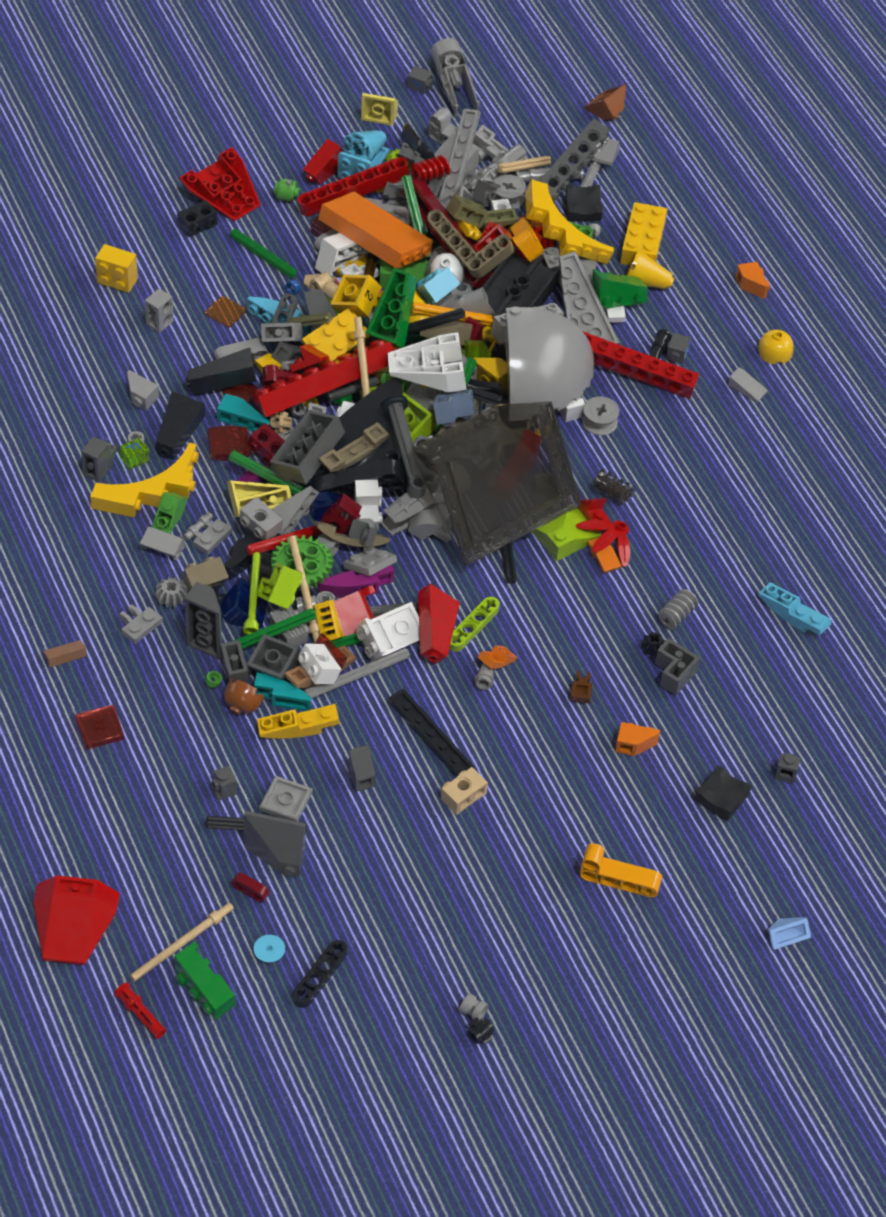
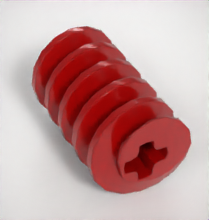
M442 155L412 165L413 179L423 180L424 182L427 180L432 181L433 178L438 179L439 176L444 177L445 174L450 175L451 173L449 163Z

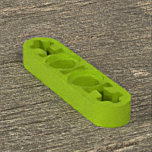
M485 598L453 630L449 648L451 651H461L497 615L500 605L497 598ZM481 615L484 617V620L477 621L474 617ZM470 627L473 631L466 633L463 631V628Z

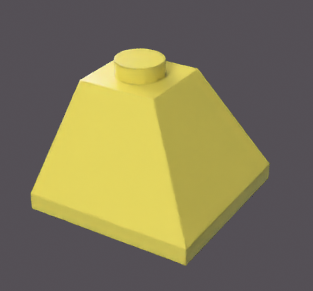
M362 93L361 120L393 126L398 113V100Z

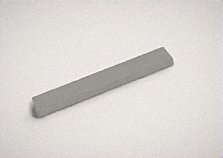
M463 109L449 159L451 173L450 175L445 174L439 199L453 191L458 195L459 186L463 180L479 122L480 110Z

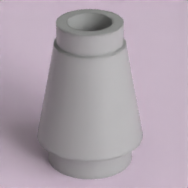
M485 663L482 664L475 677V683L479 689L487 690L494 684V669H491Z

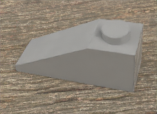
M309 486L273 508V511L283 519L280 535L294 530L319 494L317 490Z

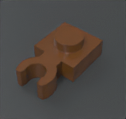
M579 670L576 672V681H573L570 701L590 704L592 683H589L591 678L590 672L587 673L586 677H581Z

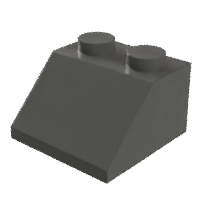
M263 634L247 662V667L283 680L286 678L284 676L285 672L296 668L299 663L297 659L300 654L299 647Z

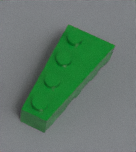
M397 268L393 269L366 331V334L374 340L379 339L391 342L393 347L399 349L405 347L411 307L417 279L409 272Z

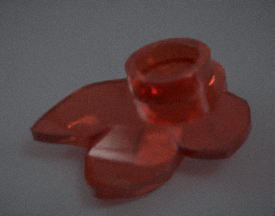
M249 383L228 387L224 390L223 397L226 393L242 398L249 404L251 395L255 394V390L258 388L256 385Z

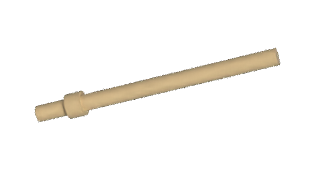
M355 317L356 331L354 332V337L357 340L363 397L370 393L364 344L366 337L362 327V318Z
M290 536L288 539L296 570L303 573L300 588L305 608L309 610L313 608L296 536ZM312 620L309 622L308 628L313 636L314 644H322L317 620Z
M227 903L218 911L214 910L208 915L206 920L130 974L131 979L134 982L207 928L221 922L222 917L234 909L232 904Z

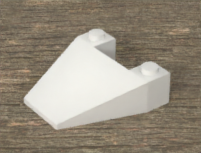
M458 332L439 335L388 353L390 376L445 392L467 390L462 361L457 362L462 360Z

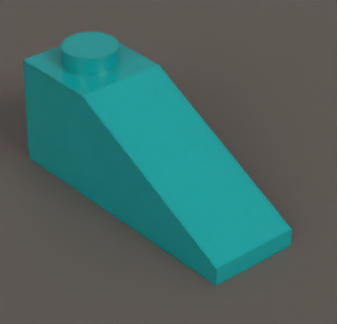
M225 393L217 408V421L253 432L265 423L269 426V421L244 399Z

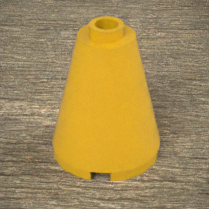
M639 250L636 251L626 274L627 276L640 278L647 287L664 290L667 287L671 288L674 281L671 272Z

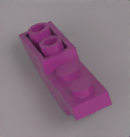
M390 565L371 576L364 574L356 575L354 570L342 572L328 579L324 578L323 584L318 582L317 592L319 594L320 592L328 591L335 598H343L373 585L376 591L373 594L379 593V586L394 582V569Z

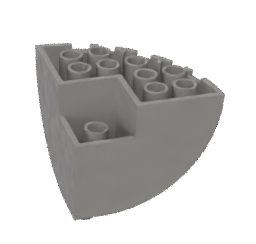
M516 306L506 308L505 351L510 420L533 418V415L540 413L547 415L553 409L561 410L569 406V402L573 399H579L584 394L586 387L589 388L590 381L594 377L593 350L582 330L566 317L549 310Z

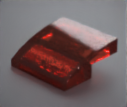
M218 426L207 430L212 459L229 461V455L233 450L248 458L250 457L247 427Z

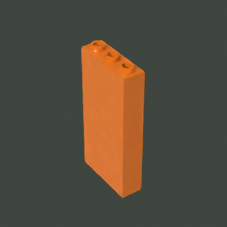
M356 192L339 197L321 206L318 218L320 221L397 269L427 257L431 253L433 240Z

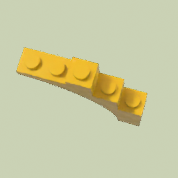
M531 180L525 191L526 219L542 223L543 237L559 241L561 256L576 251L580 257L608 264L614 253V248L588 237L575 228L553 203L549 194L548 184Z
M189 443L184 453L172 466L152 478L129 484L110 485L96 483L90 496L91 509L135 518L142 504L159 507L163 492H174L189 498L190 493L194 492L196 481H193V464L197 463L199 458V452H196V444Z

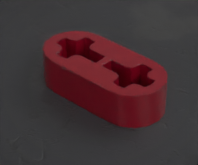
M237 873L231 881L236 890L258 902H264L270 894L265 885L243 873Z

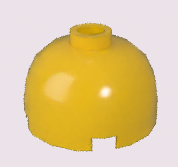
M776 329L766 332L758 345L760 358L770 364H776V362L784 364L788 362L793 355V340L790 335L785 331Z

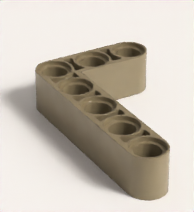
M432 210L427 216L432 229L475 278L483 277L514 252V246L509 236L500 235L476 253L441 211Z

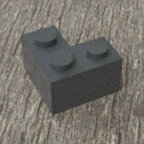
M668 638L657 650L655 664L664 669L660 686L677 695L698 672L701 657Z

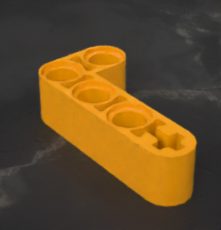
M525 217L510 227L514 234L512 237L513 241L530 262L545 252Z
M595 843L587 845L581 864L580 876L582 879L646 897H656L658 895L662 881L661 873L605 858V851L602 846Z

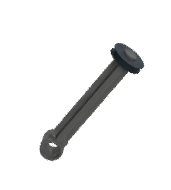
M393 395L384 399L380 406L382 412L390 415L408 478L407 493L411 498L419 499L424 497L426 493L428 479L421 473L404 410L408 407L407 398L403 395Z

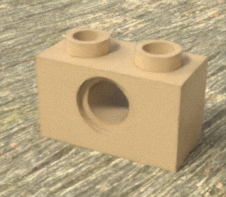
M471 767L467 771H462L451 782L448 781L443 785L441 800L457 815L487 794L488 782Z

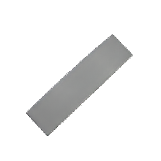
M482 124L474 136L481 148L492 159L501 153L507 152L509 149L494 139L496 134Z

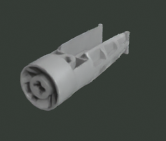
M445 38L436 42L432 46L431 55L449 103L454 110V117H457L458 103L452 84L456 88L464 84L473 109L479 110L480 101L477 100L473 81L459 42L453 38Z
M449 461L434 472V476L428 480L424 497L419 499L411 498L406 492L388 508L383 510L388 516L380 524L393 537L395 533L409 527L411 516L426 509L437 510L436 507L446 500L456 499L468 491L471 487L469 476L459 463Z

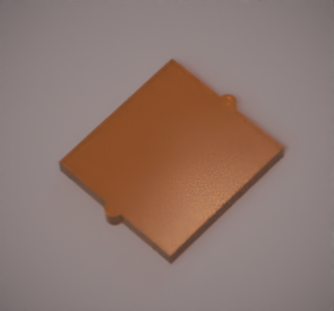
M222 295L205 311V315L230 328L236 321L240 320V317L247 312V309Z

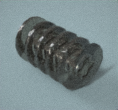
M601 469L596 476L594 489L596 491L600 490L601 494H606L608 498L612 497L613 501H618L620 505L626 504L633 496L636 487L632 486L629 489V482L623 485L624 479L621 478L617 482V475L611 478L612 472L609 471L605 475L606 469Z

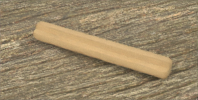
M543 156L499 164L498 172L508 173L547 166L552 163L551 157Z

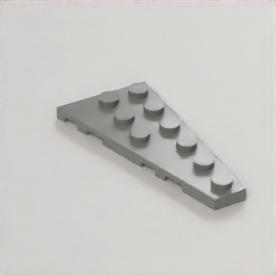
M576 251L560 256L558 260L565 317L576 324L583 332L619 344Z

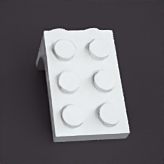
M412 602L371 620L365 618L356 627L357 637L360 641H363L365 653L368 658H371L372 662L420 641L419 616Z

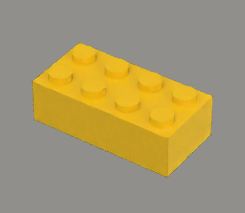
M634 202L620 264L630 266L637 250L642 251L651 259L657 261L668 208Z

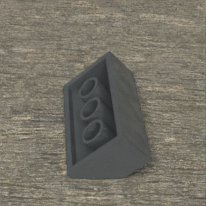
M196 582L184 598L187 646L221 660V609L214 589L208 585Z

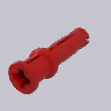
M128 982L123 983L115 990L114 996L125 1004L127 1011L133 1012L156 1039L161 1038L166 1033V1028L144 1006L142 997L132 991L131 985Z

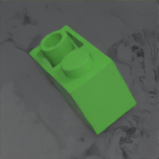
M163 492L152 528L170 534L182 517L188 498L174 492Z

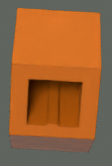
M758 262L739 264L737 266L736 279L740 288L761 298H766L770 284L765 279L764 271L760 268Z
M621 722L615 752L636 756L658 745L660 730Z

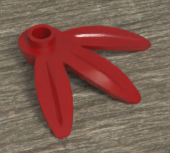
M587 520L576 525L579 530L606 531L596 540L592 548L594 553L604 550L617 538L620 563L622 566L628 565L630 544L626 535L629 532V527L625 522L616 520L610 523L603 520Z

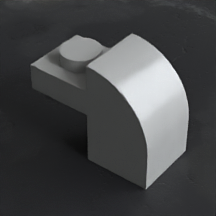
M426 509L410 517L408 532L421 540L433 534L447 543L452 539L453 525L443 519V512Z

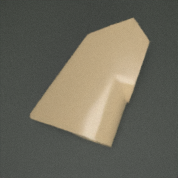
M327 272L305 275L304 278L305 286L310 290L322 289L325 296L330 300L333 299L339 284L335 281V278L338 277H331Z

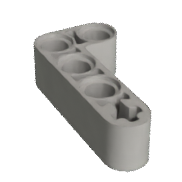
M441 107L429 119V135L440 144H443L453 132L458 131V127L451 124L450 112L444 107ZM474 138L473 144L479 148L478 163H480L488 154Z

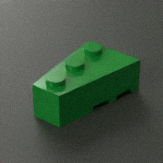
M593 269L592 287L603 309L647 302L648 287L640 278L622 274L615 275L611 272L604 273Z
M194 941L174 956L175 979L181 987L185 986L194 1001L197 1000L201 1004L203 1011L216 1020L236 1006L235 994L221 975H216L209 968L208 965L211 962L208 958L202 959L197 952L199 946Z

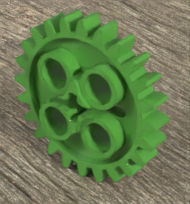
M305 535L301 539H298L296 536L308 588L310 589L311 584L317 587V582L323 584L324 578L328 579L329 573H332L333 554L330 553V548H325V542L319 544V539L312 541V536L309 539H305ZM288 538L287 543L281 541V547L276 546V551L272 552V571L276 562L296 570Z

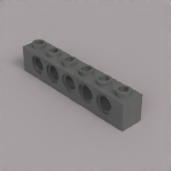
M595 118L539 180V182L548 184L549 194L553 202L558 199L561 190H566V185L570 184L569 181L578 176L579 170L587 166L590 157L596 156L600 150L599 147L608 142L610 129Z

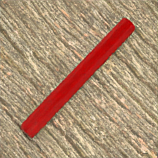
M314 525L249 544L246 551L252 556L254 552L262 553L275 549L276 546L281 547V541L287 543V538L296 535L298 539H301L305 535V539H309L310 536L312 538L320 536L323 532Z

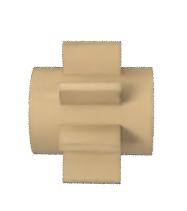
M288 412L275 413L270 419V427L275 428L274 431L276 433L286 432L292 427V418L288 417Z

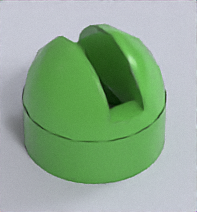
M210 671L206 676V684L210 688H217L221 684L222 675L217 671Z

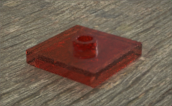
M114 704L75 715L86 750L125 739Z

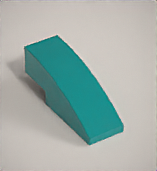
M257 673L254 688L257 689L255 693L259 696L262 693L266 699H272V706L300 711L311 710V697L304 691L284 680Z

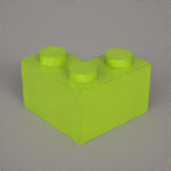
M276 562L270 579L262 577L258 586L257 596L289 609L295 600V592L302 583L303 573Z

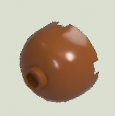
M232 678L229 680L224 691V699L230 707L229 711L236 715H240V713H253L259 708L265 697L262 693L260 696L256 694L257 689L238 679L234 683Z

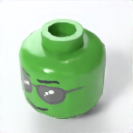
M281 178L280 181L276 182L274 194L278 200L292 202L295 197L298 198L300 188L297 187L295 180Z

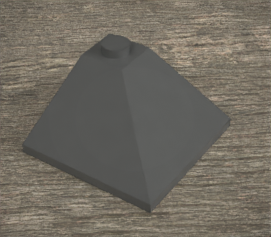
M245 811V848L279 873H283L286 876L300 877L305 860L306 823Z

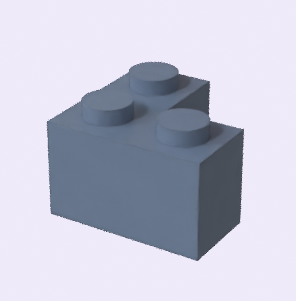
M472 389L438 394L433 402L437 425L450 426L456 421L457 417L468 419L475 415L476 412Z

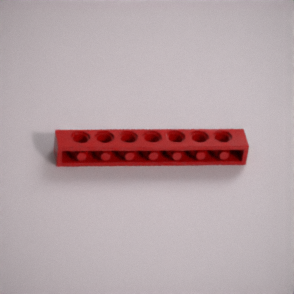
M583 332L592 347L595 365L685 398H691L699 377L698 373Z

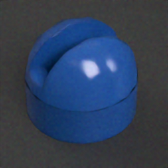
M291 280L286 283L285 287L289 294L294 295L300 291L301 284L299 285V281Z

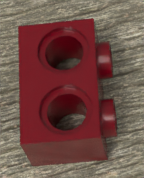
M265 423L250 435L248 446L266 464L271 466L270 460L275 455L273 452H277L285 440Z
M343 494L323 514L320 522L333 524L336 526L335 533L345 534L350 528L352 521L360 518L359 512L362 506L346 494Z

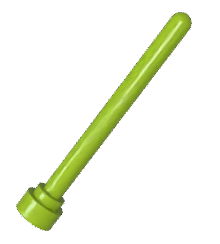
M254 552L252 558L248 619L243 624V632L247 635L259 630V624L256 620L260 567L259 552Z

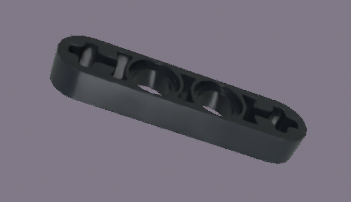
M341 940L332 941L293 992V1002L297 1007H308L347 956V945ZM339 948L342 949V952L338 951V952L336 953L335 959H334V958H333V956H334V949H335V950H338ZM328 962L332 965V968L324 970L320 965ZM311 978H318L320 983L318 985H311L308 981ZM307 989L306 998L300 1000L299 996H303Z

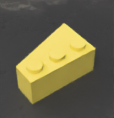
M226 481L235 517H240V509L256 497L270 509L291 498L288 485Z

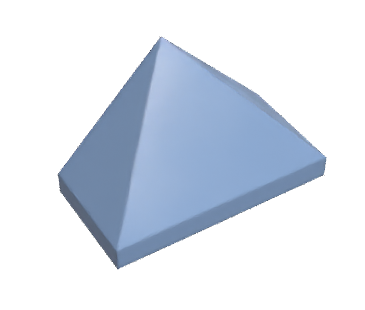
M806 917L778 919L768 929L773 950L811 938Z

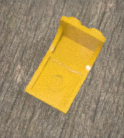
M346 309L334 317L330 323L320 326L302 338L303 344H309L327 354L331 361L337 360V356L348 353L357 347V340L354 337V332L356 331L354 318L357 315ZM362 326L365 331L366 339H364V344L366 347L369 335L366 334L367 328Z

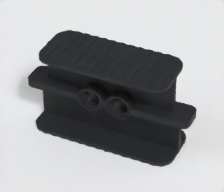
M514 246V252L499 264L483 285V289L488 297V304L495 312L492 319H494V316L506 313V308L515 306L531 308L543 306L557 285L560 276L559 267L553 271L542 265L543 255H540L531 263L516 255L517 247Z

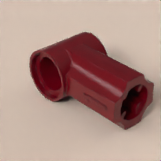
M266 365L263 367V386L270 388L273 382L279 380L287 381L288 376L298 372L280 370L276 365Z

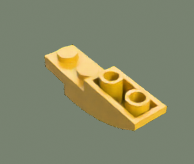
M336 704L297 713L294 709L257 719L260 737L278 739L316 735L322 733V728L340 724Z

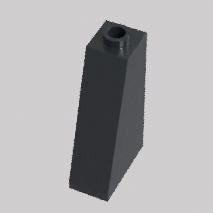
M251 348L240 350L188 370V378H185L187 388H191L194 395L256 382Z
M172 391L157 439V454L172 460L175 459L205 417L204 403Z

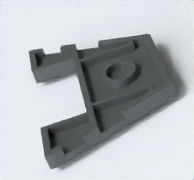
M403 142L398 157L406 158L407 162L412 164L425 161L417 151L414 152L407 143ZM439 176L438 179L433 178L432 181L427 180L425 182L436 197L444 177ZM387 182L381 196L382 198L407 201L401 193L403 188Z

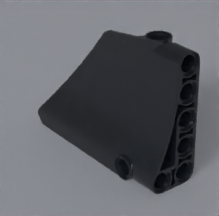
M391 378L363 397L339 417L345 433L333 448L336 452L363 436V431L377 422L389 433V437L368 456L342 470L329 472L321 464L312 476L313 488L319 492L316 498L323 499L355 493V480L378 479V487H382V490L406 487L405 468L390 415L382 412L380 406L381 402L390 396L403 395L402 381L400 379Z

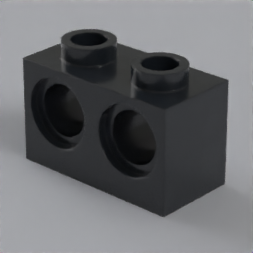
M205 200L178 212L177 225L189 238L218 225L217 211Z

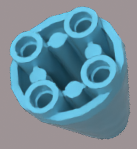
M379 130L348 134L344 138V153L370 161L385 144L386 135L383 131Z

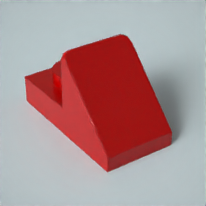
M306 344L300 346L303 357L296 359L295 364L289 366L291 372H295L330 358L327 354Z
M607 498L577 500L576 504L587 520H603L611 523L602 509Z

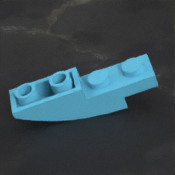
M248 297L247 311L262 319L265 323L271 324L279 301L261 297ZM282 308V310L290 312L287 308ZM296 309L293 317L302 316V311ZM286 314L279 316L278 320L280 323L286 322ZM311 326L302 327L303 337L311 333Z
M771 582L758 593L759 597L777 615L804 633L810 630L821 635L831 625L829 617L801 604L800 597Z

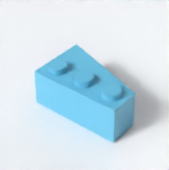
M449 267L443 270L439 268L419 280L416 291L420 293V298L426 304H433L459 286L460 283Z

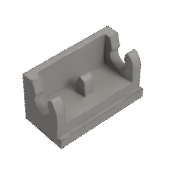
M149 526L140 542V546L143 549L150 548L165 553L176 561L185 548L183 538Z

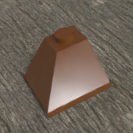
M625 84L603 91L584 106L585 110L603 121L616 119L624 109Z

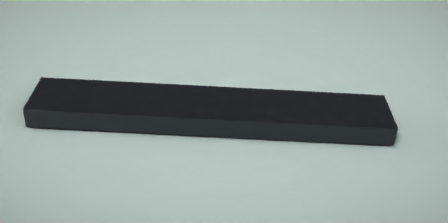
M404 688L388 697V703L456 778L462 771H467L471 767L475 769L472 763Z

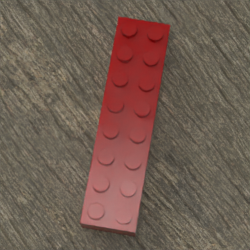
M378 339L370 342L369 347H365L368 375L389 366L388 353L394 351L391 342ZM358 348L353 349L354 353L352 354L344 353L337 356V360L324 361L320 363V367L314 368L313 366L307 368L303 374L296 373L287 377V381L279 380L273 382L270 388L262 387L255 390V394L251 395L256 410L262 416L268 417L361 378Z

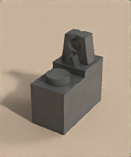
M93 436L81 451L83 475L100 482L113 466V457L117 452V446Z

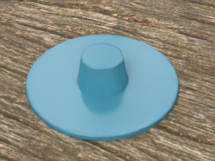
M264 935L257 939L254 944V954L263 962L271 963L278 961L285 953L284 942L275 935Z

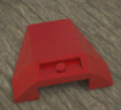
M233 147L220 153L217 162L198 173L191 170L179 177V180L189 192L202 201L207 200L214 209L233 222L261 206L243 159Z
M56 875L38 883L33 903L43 961L85 965L117 913L120 893L95 879Z

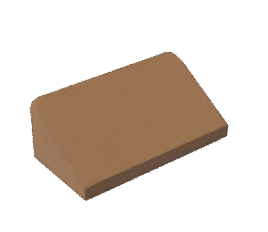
M81 640L43 651L49 667L87 656L86 647Z

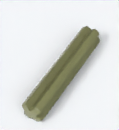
M330 313L292 317L288 323H302V327L330 323L332 317Z

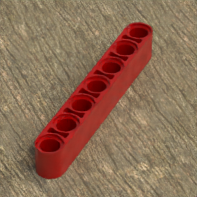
M398 157L301 194L297 199L300 212L303 216H311L320 212L322 204L352 192L363 196L386 187L387 182L392 184L400 182L401 177L410 175L406 158Z

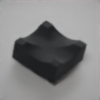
M566 185L565 196L568 221L602 220L603 209L600 185L589 187Z
M718 765L707 781L696 791L694 800L728 821L750 795L752 786L747 782L734 778Z

